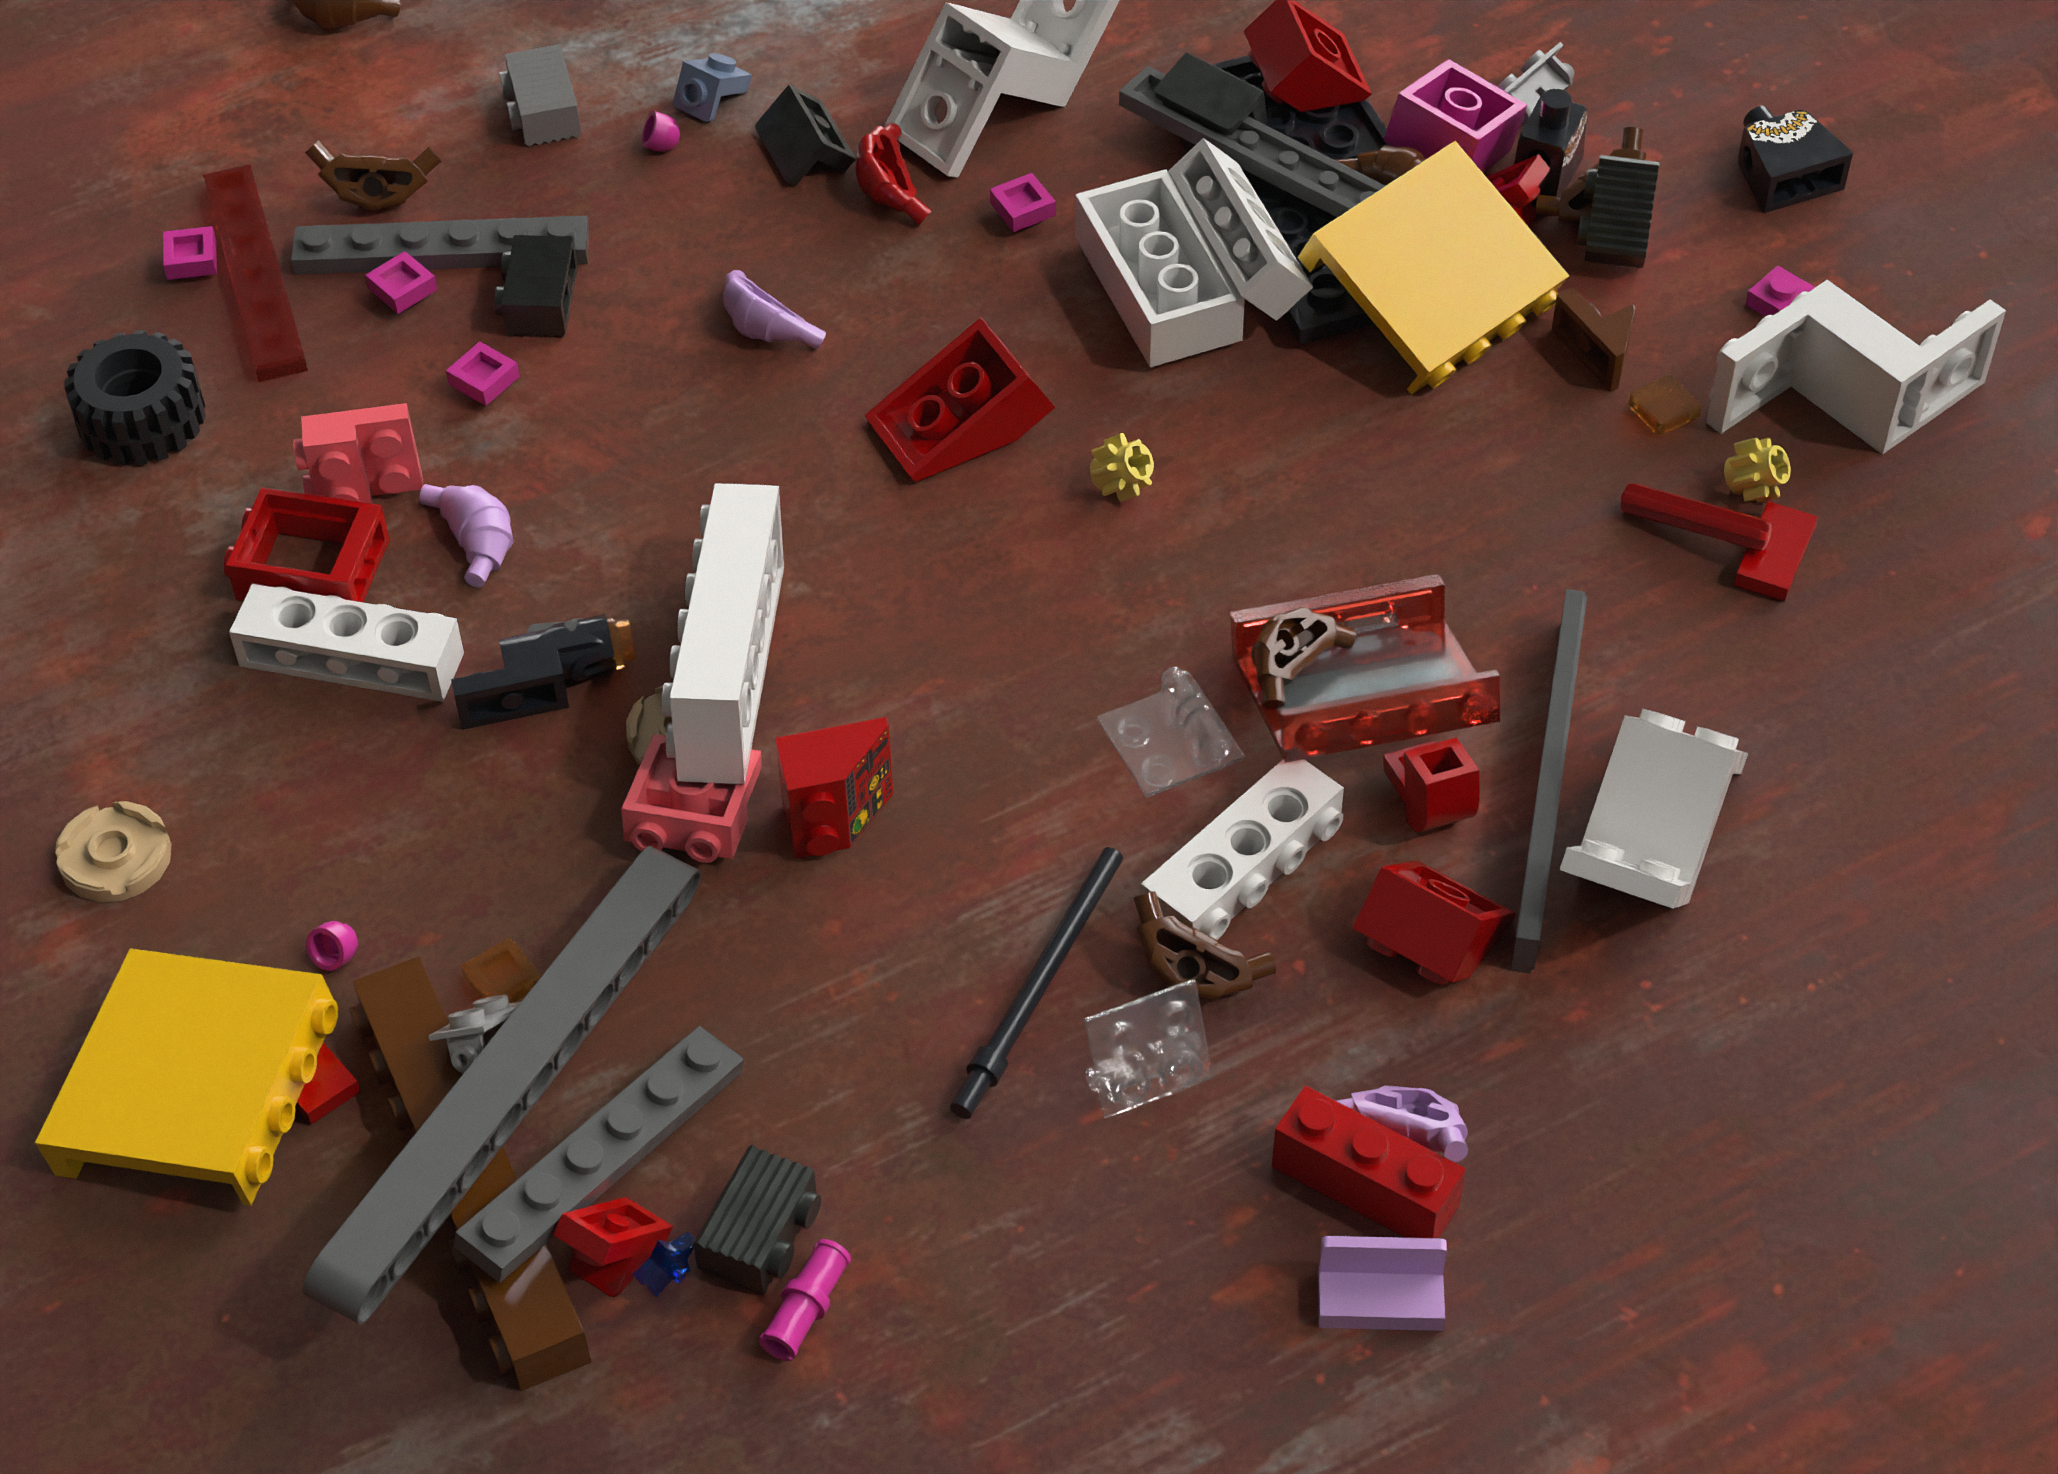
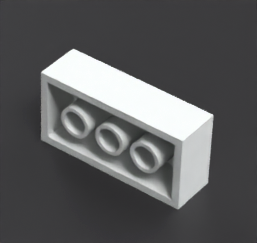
M1167 169L1075 194V238L1149 367L1242 341L1245 298L1240 295Z

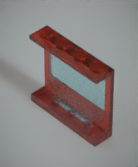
M1438 574L1230 612L1232 658L1285 763L1500 722V674L1497 669L1476 673L1445 622V585ZM1306 607L1312 612L1332 616L1335 624L1353 628L1356 631V641L1351 649L1347 650L1333 646L1329 651L1320 654L1319 658L1302 673L1295 676L1293 682L1284 686L1285 705L1282 708L1267 709L1263 707L1262 686L1257 681L1251 652L1262 627L1268 619L1278 613Z

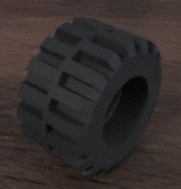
M135 330L133 334L125 335L124 332L113 334L114 338L106 341L102 338L93 343L94 347L92 349L81 351L77 355L78 362L71 363L67 370L69 378L64 380V388L79 436L89 451H95L96 457L103 460L113 457L114 463L126 465L128 461H135L136 465L147 464L150 459L157 458L160 461L168 458V453L173 450L181 451L187 446V439H195L200 432L198 425L204 423L206 416L204 411L205 403L192 357L188 350L183 349L179 341L176 339L168 341L167 336L162 333L156 332L153 335H147L146 331Z

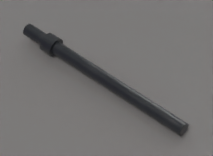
M1111 847L1103 849L987 1045L980 1046L975 1051L966 1067L968 1076L950 1105L951 1111L956 1116L970 1119L988 1087H995L1008 1067L1007 1055L1121 865L1123 856L1118 850Z

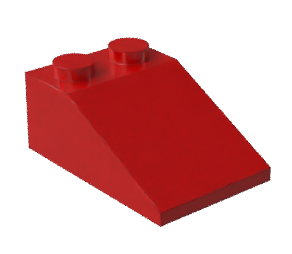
M980 317L864 416L909 476L917 482L1017 441L1056 407L1004 343Z

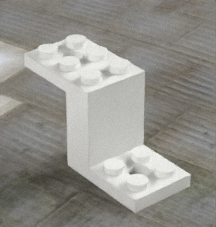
M1020 0L1011 19L945 2L885 125L888 123L897 124L902 132L901 137L898 139L899 142L947 176L958 178L1001 93L1057 106H1066L1120 0H1076L1074 7L1068 12L1064 9L1063 0ZM944 99L947 103V115L941 123H938L935 111L938 103Z
M1826 280L1810 292L1804 291L1800 293L1789 306L1774 316L1767 315L1753 330L1739 339L1733 338L1721 348L1716 359L1718 367L1714 385L1709 393L1711 401L1706 423L1722 434L1783 391L1792 387L1878 452L1884 454L1985 383L2006 310L1992 300H1988L1972 312L1965 311L1955 320L1951 327L1937 336L1930 335L1919 346L1829 280Z
M1643 708L1639 718L1625 715L1581 846L1567 847L1559 870L1672 909L1688 904L1732 775L1742 773L1748 753L1736 750L1739 739L1698 726L1695 735H1690L1682 732L1686 721Z

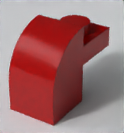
M1457 737L1437 743L1433 740L1383 754L1384 773L1404 801L1406 822L1414 831H1427L1472 818L1477 814L1480 802L1479 768Z

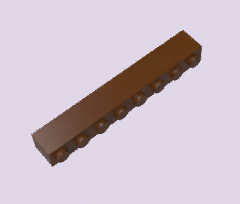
M420 956L354 980L353 984L359 1004L349 1007L360 1039L364 1040L372 1036L377 1048L369 1051L368 1055L379 1084L382 1085L391 1081L396 1093L387 1097L395 1123L399 1131L410 1127L413 1136L463 1075L452 1065L446 1038L432 1041L429 1039L431 1033L445 1027L449 1022ZM503 1146L443 1222L449 1221L454 1233L518 1180ZM455 1236L446 1239L458 1273L470 1270L476 1285L468 1287L467 1292L479 1323L491 1319L497 1335L489 1337L488 1342L501 1374L512 1369L519 1388L523 1391L591 1363L585 1332L546 1244L499 1283L453 1247Z

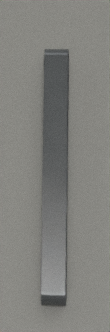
M652 846L646 847L639 854L319 1253L304 1281L303 1295L358 1324H363L370 1318L684 913L699 886L701 879L700 870Z

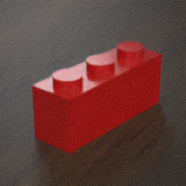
M1306 1085L1278 1123L1274 1132L1272 1168L1405 1238L1439 1239L1460 1206L1466 1171L1465 1167Z

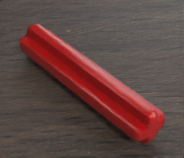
M1636 483L1627 484L1620 498L1621 510L1624 513L1753 550H1765L1771 539L1772 524L1768 520Z

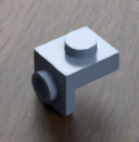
M716 53L709 54V57L705 59L683 61L673 105L705 122L714 121L721 96L748 92L752 74L735 67L736 61L734 59Z

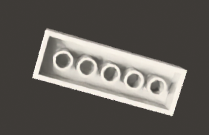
M715 483L711 504H703L701 508L700 533L704 538H696L694 541L693 569L696 573H688L686 578L685 600L689 609H680L678 640L681 642V645H673L671 648L670 676L674 680L673 683L665 682L663 686L662 714L666 717H672V724L668 725L666 734L667 758H676L678 781L745 784L784 571L779 486Z

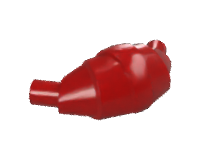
M888 123L884 127L876 126L858 142L855 167L856 181L861 190L877 204L886 205L900 213L904 211L920 225L932 210L915 196L917 190L910 179V173L905 160L902 158L900 145L897 141L901 137V129L895 123Z

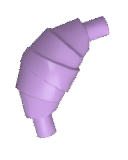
M733 270L725 276L724 307L732 318L733 325L743 336L751 339H761L766 342H795L799 340L816 350L821 346L826 335L825 331L806 322L804 318L767 294L754 282L747 279L742 271Z
M424 484L420 492V504L440 508L441 517L447 520L451 532L460 547H463L467 561L470 563L464 576L465 581L473 587H482L491 570H499L507 551L513 545L511 519L507 508L496 497L479 486L462 487L449 485L446 488Z
M1382 1086L1378 1089L1351 1093L1352 1098L1337 1101L1436 1153L1443 1152L1445 1158L1453 1162L1463 1160L1468 1154V1147L1465 1142L1468 1130L1459 1115L1458 1106L1432 1090Z

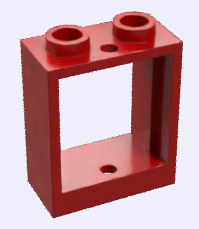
M261 487L253 507H248L244 512L241 533L235 546H230L224 557V574L230 578L235 599L244 601L251 585L257 584L269 587H285L293 591L322 596L333 595L345 600L364 602L390 541L382 505ZM279 534L344 543L331 574L265 565Z

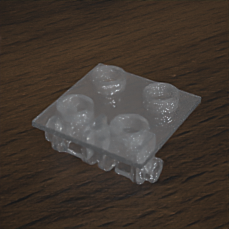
M1171 667L1162 674L1161 692L1097 716L1098 722L1146 798L1245 760L1244 753L1196 680H1193L1188 671L1181 670L1179 667Z
M1194 979L1084 1019L1093 1062L1092 1067L1085 1069V1077L1092 1091L1098 1090L1102 1113L1105 1119L1213 1078L1198 990Z

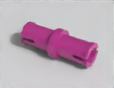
M820 1239L814 1245L813 1252L797 1279L788 1280L781 1292L783 1302L768 1328L759 1338L760 1345L767 1353L777 1359L791 1361L798 1353V1348L814 1320L823 1319L830 1307L828 1296L846 1266L848 1267L851 1262V1256L843 1246L829 1239Z

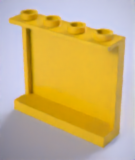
M1456 141L1313 233L1297 257L1309 272L1325 263L1416 372L1417 377L1407 388L1411 395L1427 384L1432 389L1443 384L1455 373L1456 368L1454 365L1463 359L1468 365L1475 362L1492 346L1489 342L1498 335L1503 341L1511 337L1526 323L1524 317L1532 311L1537 317L1547 312L1556 303L1557 290L1569 277L1567 272Z
M130 948L35 1144L55 1176L77 1179L85 1162L232 1184L242 1204L252 1206L260 1185L265 1183L270 1177L273 1168V1155L283 1133L288 1132L293 1124L295 1105L305 1083H309L315 1074L317 1055L326 1035L332 1033L338 1019L337 1002L333 999L322 974Z

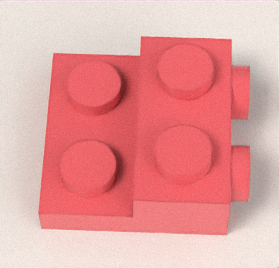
M407 403L301 417L302 438L294 439L293 447L298 471L309 470V474L303 475L304 494L372 504V496L422 489V471Z
M653 734L621 808L624 841L632 842L640 851H643L648 846H652L660 851L662 848L686 851L691 858L703 863L712 862L717 857L733 859L748 821L747 803L762 768L761 751L751 749L745 784L681 782L677 779L676 758H667L666 735Z

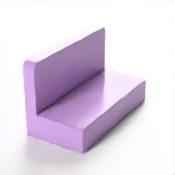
M1322 1237L1318 1264L1319 1328L1443 1331L1445 1323L1443 1273L1447 1255L1446 1240L1437 1238Z

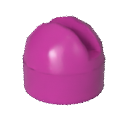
M652 111L648 115L641 136L642 147L656 152H666L673 149L679 143L680 138L679 126L675 119L666 114Z
M339 921L323 923L310 931L306 938V950L310 959L316 966L326 971L336 970L348 963L356 954L358 939L354 929L348 924H342Z

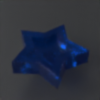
M687 1232L671 1242L657 1240L650 1258L632 1275L641 1284H647V1288L657 1297L672 1280L678 1284L684 1280L685 1273L691 1271L688 1258L694 1249L693 1243L695 1238Z

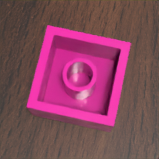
M1448 59L1398 94L1383 141L1391 146L1414 148L1423 154L1425 159H1428L1456 141L1481 172H1484L1511 152L1527 104Z

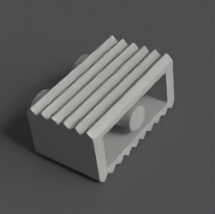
M561 45L505 54L507 70L499 72L504 100L514 99V101L507 102L512 131L521 129L525 145L529 147L534 143L541 145L544 141L550 143L553 139L559 142L562 138L569 140L571 136L578 138L581 135L578 108Z

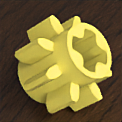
M1120 433L1104 439L1103 446L1091 451L1094 456L1090 464L1091 479L1104 496L1116 492L1118 499L1122 502L1139 496L1140 489L1152 484L1149 477L1154 468L1153 458L1149 449L1141 443L1140 439L1127 443L1125 435Z
M1756 437L1735 443L1737 455L1729 457L1724 466V475L1730 490L1736 495L1743 494L1744 502L1746 503L1755 500L1759 503L1779 498L1780 491L1777 485L1788 482L1791 473L1789 458L1784 449L1778 445L1771 446L1770 438L1759 440Z

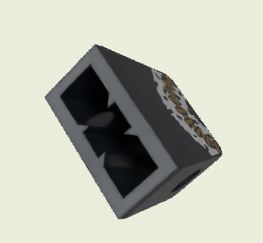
M1550 89L1543 96H1540L1518 139L1514 165L1538 154L1543 158L1544 152L1550 158V170L1538 186L1541 190L1539 195L1561 197L1563 188L1568 187L1584 154L1588 109L1584 105L1571 102V95L1562 89ZM1537 197L1530 202L1535 209Z
M1757 106L1747 113L1743 121L1745 128L1743 129L1738 154V164L1763 213L1845 190L1853 153L1810 113L1799 109L1774 116L1766 106Z

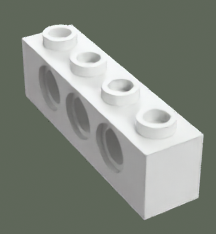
M1205 138L1201 139L1168 172L1240 295L1277 321L1305 296L1313 286L1239 164Z
M257 584L251 585L229 631L240 667L444 702L451 685V679L454 678L464 655L457 618L445 617L438 613H422L398 609L386 604L375 605L345 600L333 595L322 596L293 591L285 587H269Z
M1292 751L1141 883V895L1155 891L1164 917L1175 916L1179 922L1190 928L1194 927L1218 940L1228 928L1233 917L1243 908H1252L1257 905L1266 894L1272 882L1281 874L1288 875L1296 870L1311 847L1320 839L1322 841L1329 840L1337 832L1343 821L1341 811L1344 787Z

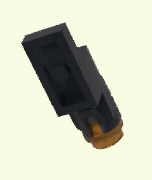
M605 614L587 618L571 619L566 622L538 623L530 625L525 634L500 639L499 643L504 669L478 672L470 676L451 679L461 728L465 730L569 708L565 683L582 681L602 675L607 671L625 668V662L637 660L629 619L615 620L614 615L606 617Z

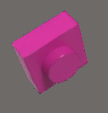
M1033 173L990 189V204L1013 232L1056 216V201Z
M213 226L163 232V266L167 280L217 274L216 238Z
M405 251L365 275L368 289L397 314L437 291L435 276Z
M1776 266L1748 291L1745 305L1764 317L1767 315L1774 316L1789 306L1800 293L1804 291L1810 292L1816 287L1780 266Z
M478 342L446 370L448 385L485 406L520 377L517 362L482 342Z

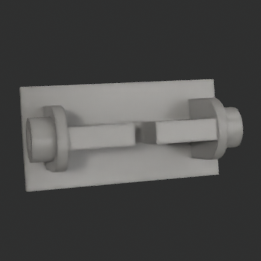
M1561 42L1547 54H1544L1539 49L1520 68L1523 74L1519 78H1516L1511 73L1497 86L1527 104L1520 124L1521 127L1526 124L1540 98L1536 92L1543 96L1550 89H1562L1565 91L1573 83L1575 75L1573 68L1567 63H1562L1555 56L1563 46Z
M497 995L477 1000L472 1003V1009L448 1015L449 1024L431 1033L429 1039L432 1041L446 1038L452 1065L456 1070L464 1074L521 1002L509 1003L507 995Z

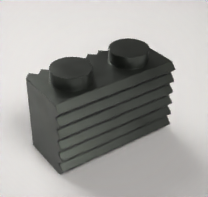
M1600 155L1598 169L1588 168L1583 198L1593 199L1591 217L1581 216L1577 238L1578 246H1586L1584 261L1635 268L1644 267L1659 162Z
M513 235L511 252H503L501 272L505 284L504 286L496 287L494 299L496 316H503L506 334L511 337L515 334L521 337L525 334L530 337L537 334L541 338L544 335H548L551 338L555 335L560 338L566 335L578 268L573 236Z
M754 1145L748 1146L693 1243L697 1269L765 1294L768 1285L772 1283L773 1277L781 1279L787 1273L794 1255L795 1246L793 1243L795 1236L799 1233L800 1228L809 1229L818 1215L821 1206V1195L817 1194L814 1170L809 1166L803 1167L799 1162L792 1163L787 1157L780 1158L776 1153L770 1154L765 1149L759 1150Z

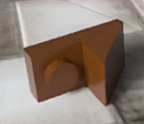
M1572 287L1556 296L1551 330L1610 392L1619 388L1631 338L1636 306L1630 305L1603 318L1598 309L1592 303H1588Z

